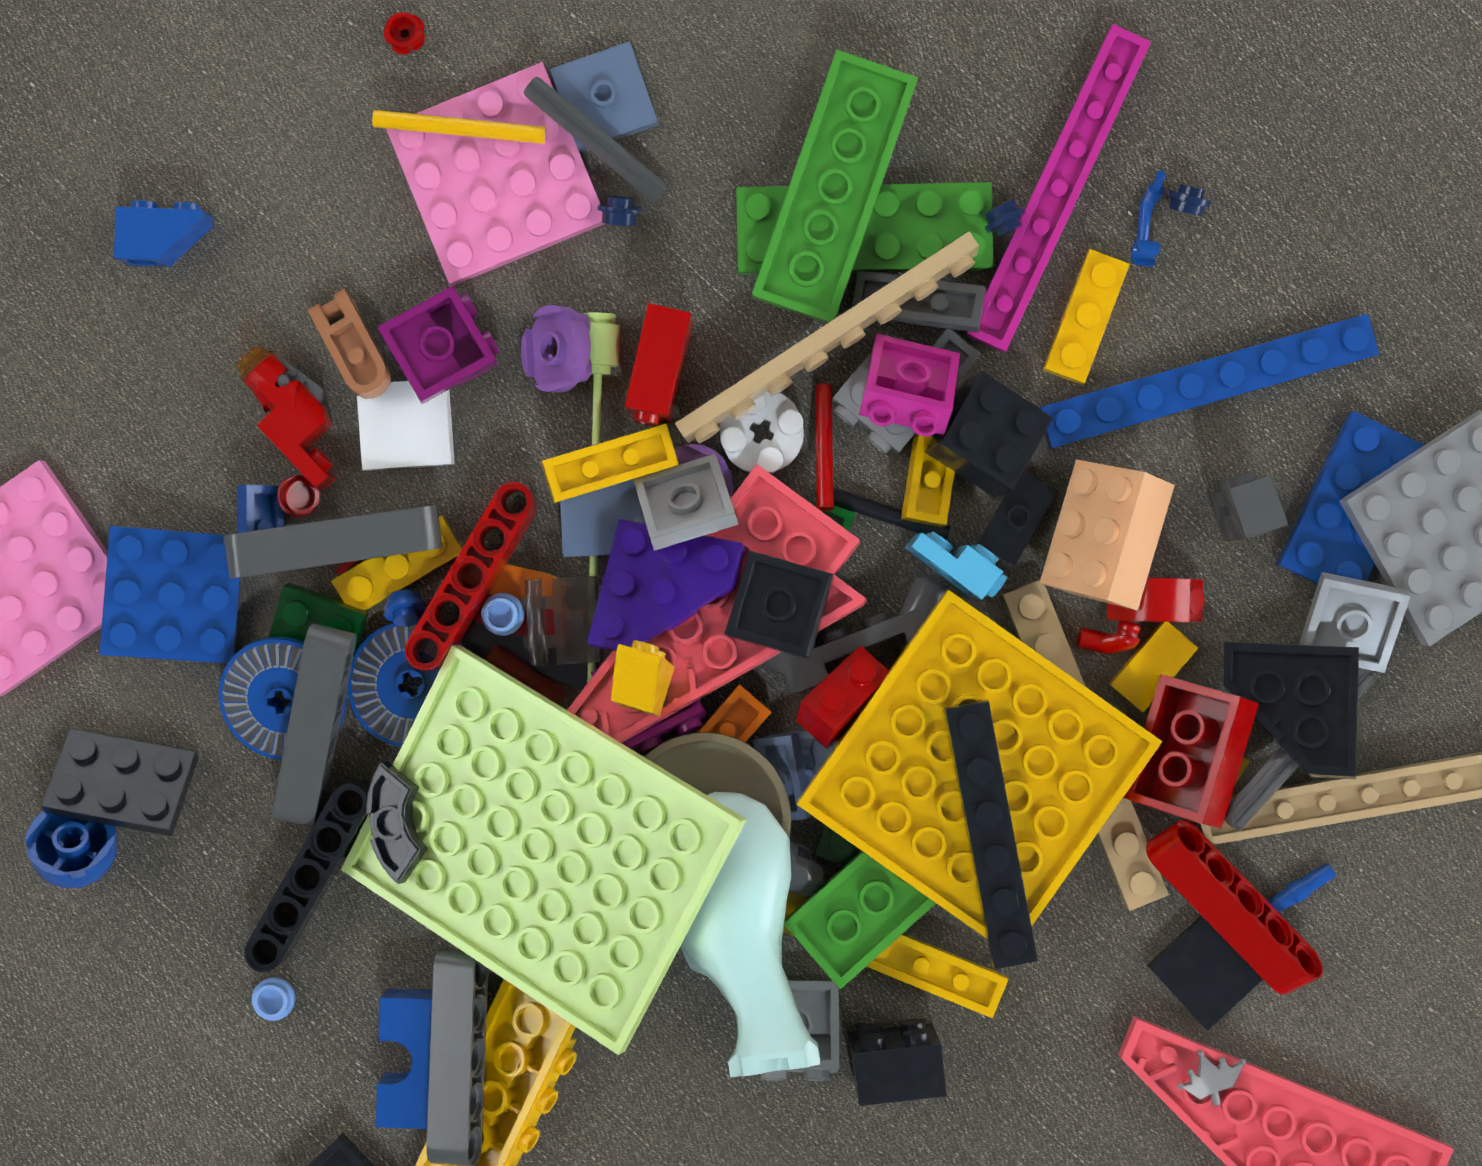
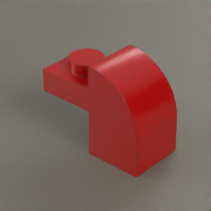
M1147 578L1138 611L1107 603V620L1202 622L1204 606L1203 579Z

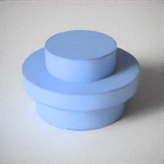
M497 593L485 601L481 617L483 624L490 632L504 636L514 633L521 627L525 611L521 601L516 596L509 593Z
M280 977L264 979L255 987L252 994L254 1010L260 1017L270 1021L286 1017L294 1008L296 1001L294 988L287 980Z

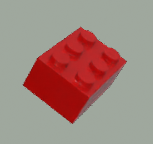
M1160 674L1144 729L1163 742L1123 798L1200 824L1222 828L1259 703Z

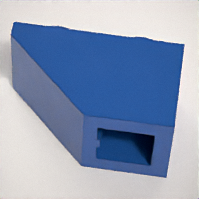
M143 200L131 201V207L116 206L114 259L130 266L171 267L214 227V218L205 211L200 210L199 204L190 202H175L174 209L158 208L157 203Z

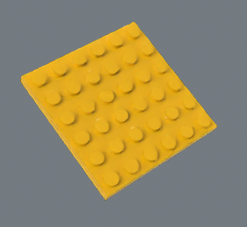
M946 590L891 667L882 684L862 708L801 794L796 804L987 939L943 708L982 700L989 701L1031 926L1035 923L1163 741L956 594Z

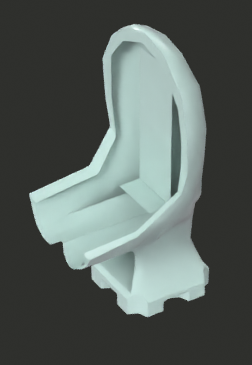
M710 793L707 796L747 820L680 948L689 967L695 972L709 977L735 1011L738 1035L736 1048L728 1061L730 1077L750 1076L772 1071L820 1065L818 1043L810 1036L802 1021L788 979L782 968L781 944L786 902L791 881L790 839L765 804L742 793Z

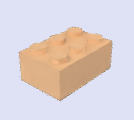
M1076 460L1040 583L1069 594L1138 611L1175 485L1146 472Z

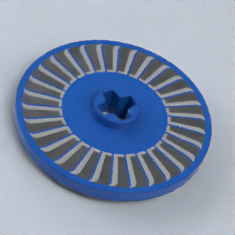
M392 623L372 633L360 645L353 657L347 686L352 710L362 726L379 740L398 747H402L439 670L426 671L414 668L405 656L407 640L418 623L407 627L397 626ZM428 639L420 645L419 656L425 663L432 662L437 656L438 647L432 639ZM410 672L412 677L420 676L423 684L417 687L418 695L414 696L411 690L403 691L401 684L407 681L405 674Z
M268 637L248 644L228 662L219 683L220 709L227 726L234 736L252 751L277 760H282L304 645L303 641L297 639ZM279 691H283L284 698L291 699V702L286 707H283L281 700L274 699V696ZM345 696L344 707H343V712H342V717H341V722H340L339 730H340V728H341V726H342V724H343V721H344V718H345V715H346V708H347V698H346V696Z

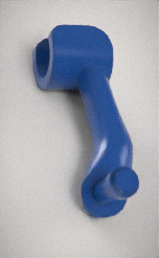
M1158 171L1155 174L1154 183L1148 185L1140 201L1137 237L1133 243L1131 262L1134 265L1154 267L1155 256L1160 252V242L1149 241V230L1153 208L1164 193V187L1162 186L1166 178L1164 171Z

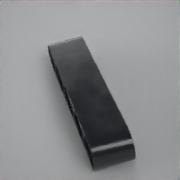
M360 779L352 780L338 787L330 796L246 943L244 958L248 966L253 970L269 972L284 962L293 951L352 848L369 814L366 813L367 797L370 788L368 782ZM348 790H353L360 794L363 802L360 811L350 810L346 806L344 797ZM327 827L334 828L339 832L341 836L339 848H333L326 844L323 833ZM304 865L314 866L318 870L320 880L317 885H312L304 879L302 873ZM283 902L292 903L297 908L299 916L297 921H289L283 916L281 909ZM262 940H269L275 944L277 948L276 958L266 957L262 953L260 946Z

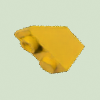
M633 640L632 647L618 644L611 701L620 706L660 717L675 668L665 659L666 653L659 651L657 646Z

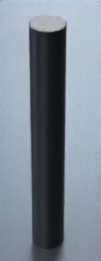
M833 487L834 505L916 533H924L926 535L927 533L931 534L933 531L945 540L948 538L951 528L949 525L936 527L902 520V510Z

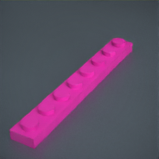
M1112 24L1025 207L1026 214L1020 218L1022 226L1015 229L986 290L979 333L967 331L965 336L1003 354L1007 351L1151 41L1115 24Z

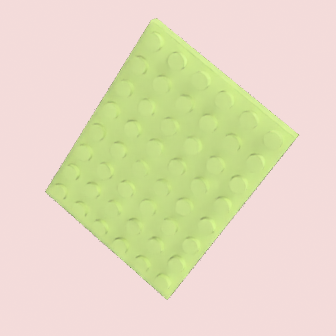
M452 645L393 763L395 768L419 787L413 801L412 820L417 835L428 849L407 881L397 884L383 869L372 848L370 840L373 837L368 814L341 870L617 1055H620L626 1051L747 819L461 645Z

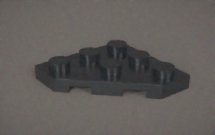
M1225 642L1223 688L1229 694L1259 703L1254 720L1310 777L1356 779L1359 647Z

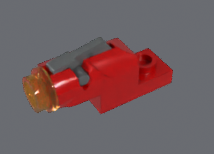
M259 345L246 353L236 365V369L241 373L240 380L253 392L266 413L271 411L257 426L315 488L326 490L337 480L329 470L334 465L317 447L312 450L309 449L332 425L327 409L322 404L325 390L285 359L277 357L272 350L266 351L263 346Z

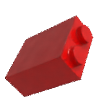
M651 303L647 305L625 408L629 414L633 415V419L636 420L635 423L656 427L660 426L661 422H672L693 329L691 312Z

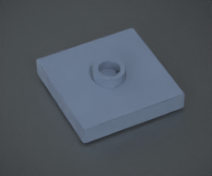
M630 41L550 69L557 92L613 140L659 125ZM573 136L579 153L589 150Z

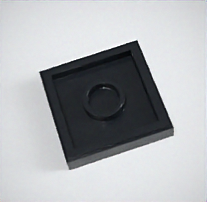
M749 551L725 635L810 660L834 574Z
M1201 915L1147 964L1152 972L1207 1031L1263 980Z

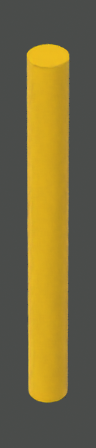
M374 110L372 116V124L375 128L545 144L546 142L545 126Z

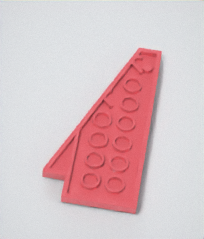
M757 464L730 498L739 525L704 535L743 543L746 547L736 589L722 598L717 597L697 610L699 613L671 631L666 630L647 642L659 647V651L666 653L665 659L675 666L660 717L620 706L611 701L615 651L610 653L567 710L618 742L623 743L780 654V651L725 635L749 551L834 574L818 631L861 608L867 602L866 598L836 576L860 545V539Z
M1133 1016L1118 1052V1056L1226 1166H1447L1454 1150L1445 1142L1249 1062L1243 1065L1233 1087L1218 1091L1221 1104L1214 1106L1211 1095L1200 1100L1185 1089H1178V1083L1184 1084L1189 1082V1069H1193L1195 1075L1198 1074V1051L1200 1050L1204 1052V1057L1216 1067L1220 1063V1057H1224L1225 1062L1229 1066L1240 1062V1059L1137 1016Z

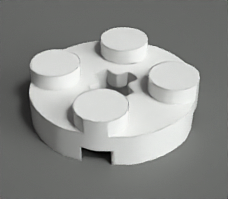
M766 392L754 400L756 407L746 415L736 420L731 415L720 422L721 445L728 459L736 467L747 473H750L757 464L769 473H774L787 467L797 457L804 440L803 418L795 404L781 393L771 396L769 392ZM764 420L770 423L769 431L774 434V437L771 441L763 439L758 444L753 441L755 433L749 428L753 423L760 425Z

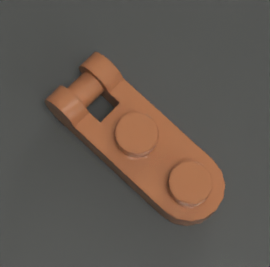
M343 288L333 294L335 299L323 306L318 303L309 308L308 312L346 384L357 396L364 399H373L383 394L390 385V369L362 319L353 298ZM342 314L344 315L343 319L332 324L331 320Z

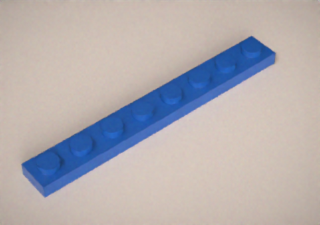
M1364 314L1042 406L1039 409L1053 417L1045 432L1049 449L1374 357L1379 355V350L1369 315Z

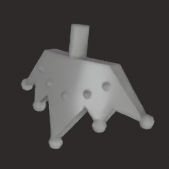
M1200 1050L1198 1051V1074L1195 1075L1193 1069H1189V1082L1184 1084L1178 1083L1177 1087L1180 1090L1185 1089L1200 1100L1211 1095L1212 1104L1218 1106L1221 1104L1218 1091L1234 1086L1243 1065L1247 1061L1245 1058H1242L1240 1062L1229 1066L1225 1062V1058L1220 1057V1063L1216 1067L1204 1057V1052Z

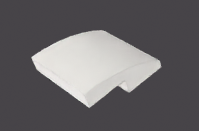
M408 381L390 382L387 390L373 399H364L357 396L363 471L408 467L423 468L455 464L449 390L424 404L420 403Z

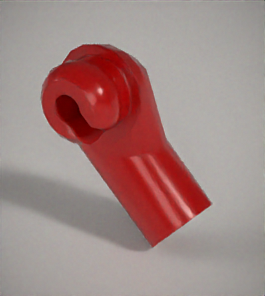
M1123 620L1118 622L1116 634L1081 627L1078 632L1076 647L1107 655L1134 649L1140 641L1137 637L1141 628L1138 623Z

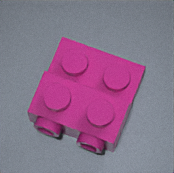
M876 334L859 415L869 417L870 421L878 426H888L895 423L911 427L920 436H931L935 433L944 435L953 410L960 353Z

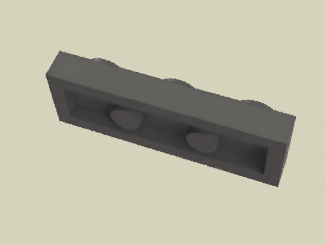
M858 271L852 307L900 276ZM938 280L936 283L939 287L933 293L920 301L912 297L900 305L901 313L890 320L892 322L979 333L986 286Z

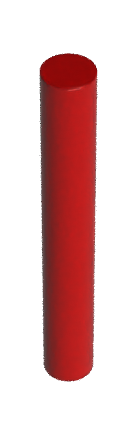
M822 383L815 385L816 504L820 511H831L834 509L832 385Z

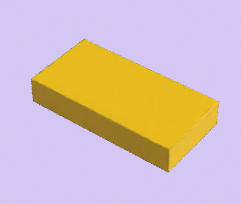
M1161 622L1108 685L1137 710L1144 712L1153 701L1160 674L1174 677L1196 652L1198 647L1169 622Z

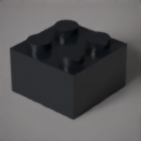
M981 371L963 383L954 399L953 410L945 434L935 433L925 453L995 498L1014 489L1053 417Z
M907 1019L900 1022V1027L883 1028V1025L879 1023H869L858 1026L855 1032H848L853 1080L859 1106L947 1097L942 1046L932 1023L925 1024L924 1019Z

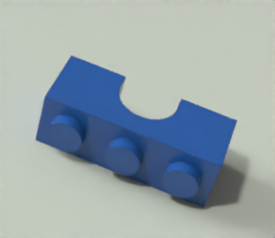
M388 988L380 997L378 1041H394L405 1046L412 1057V1068L404 1073H385L377 1083L376 1127L427 1129L432 990Z

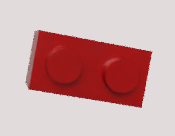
M860 645L801 701L796 722L828 750L848 730L862 708L882 684L889 670Z

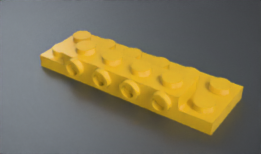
M505 979L494 998L486 1019L482 1149L480 1158L475 1166H517L523 1152L528 1153L532 1150L540 1136V1130L535 1128L541 1114H547L557 1101L558 1091L553 1088L560 1074L566 1075L573 1067L577 1057V1053L572 1050L577 1040L572 1037L576 1027ZM427 1141L415 1165L457 1166L430 1163L427 1158Z

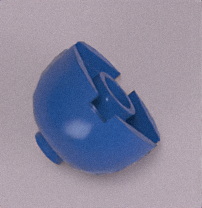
M43 811L34 818L26 832L27 855L35 872L50 885L65 889L83 888L97 882L110 870L117 857L118 834L113 825L59 816Z

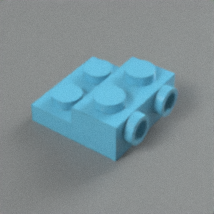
M932 531L931 534L918 533L913 535L904 547V549L971 599L982 600L988 595L992 598L1007 580V576L1003 574V571L995 566L999 559L980 544L976 546L972 544L971 547L969 545L958 546L951 555L949 552L953 546Z

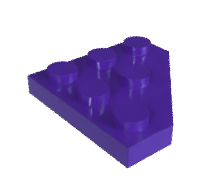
M619 519L587 644L591 647L616 652L618 644L632 647L633 640L647 643L666 630L671 631L699 613L697 610L717 597H724L736 589L746 547L743 543L703 535L654 551L646 524Z

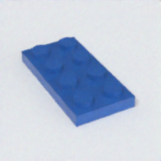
M1355 411L1349 412L1275 565L1318 585L1321 572L1367 581L1375 563L1339 500L1424 445Z

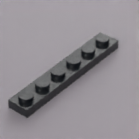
M982 700L943 708L992 966L996 970L1037 962L1038 958L989 701Z

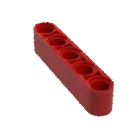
M507 482L501 485L473 529L407 640L405 656L414 668L426 671L439 670L451 646L459 645L537 513L538 500L535 494L524 484ZM514 493H524L527 502L525 508L517 514L508 513L506 509L507 499ZM493 529L502 530L504 534L503 545L496 551H488L484 543L486 535ZM478 566L482 571V580L478 586L468 589L463 583V574L467 568ZM455 602L460 609L459 619L455 624L446 626L441 619L442 608L448 603ZM432 639L438 647V653L432 662L425 663L419 656V648L424 641Z
M1179 820L1146 842V853L1153 866L1274 991L1281 995H1288L1323 975L1322 962L1316 951L1191 822Z

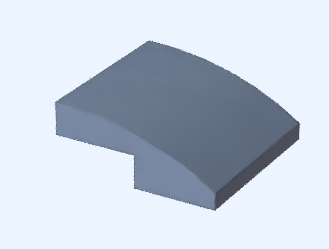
M633 479L560 501L563 557L610 555L619 519L646 524Z
M805 729L758 737L752 740L754 749L759 751L772 764L782 779L790 802L791 820L807 819L812 816L799 807L796 802L843 735L828 750Z

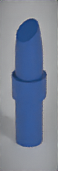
M1324 863L1303 878L1295 879L1286 885L1284 890L1267 901L1280 913L1293 904H1299L1310 897V893L1334 879L1336 874L1328 863Z

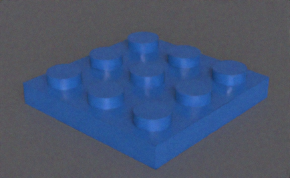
M110 526L99 655L228 663L235 655L241 578L229 579L223 541L224 535Z

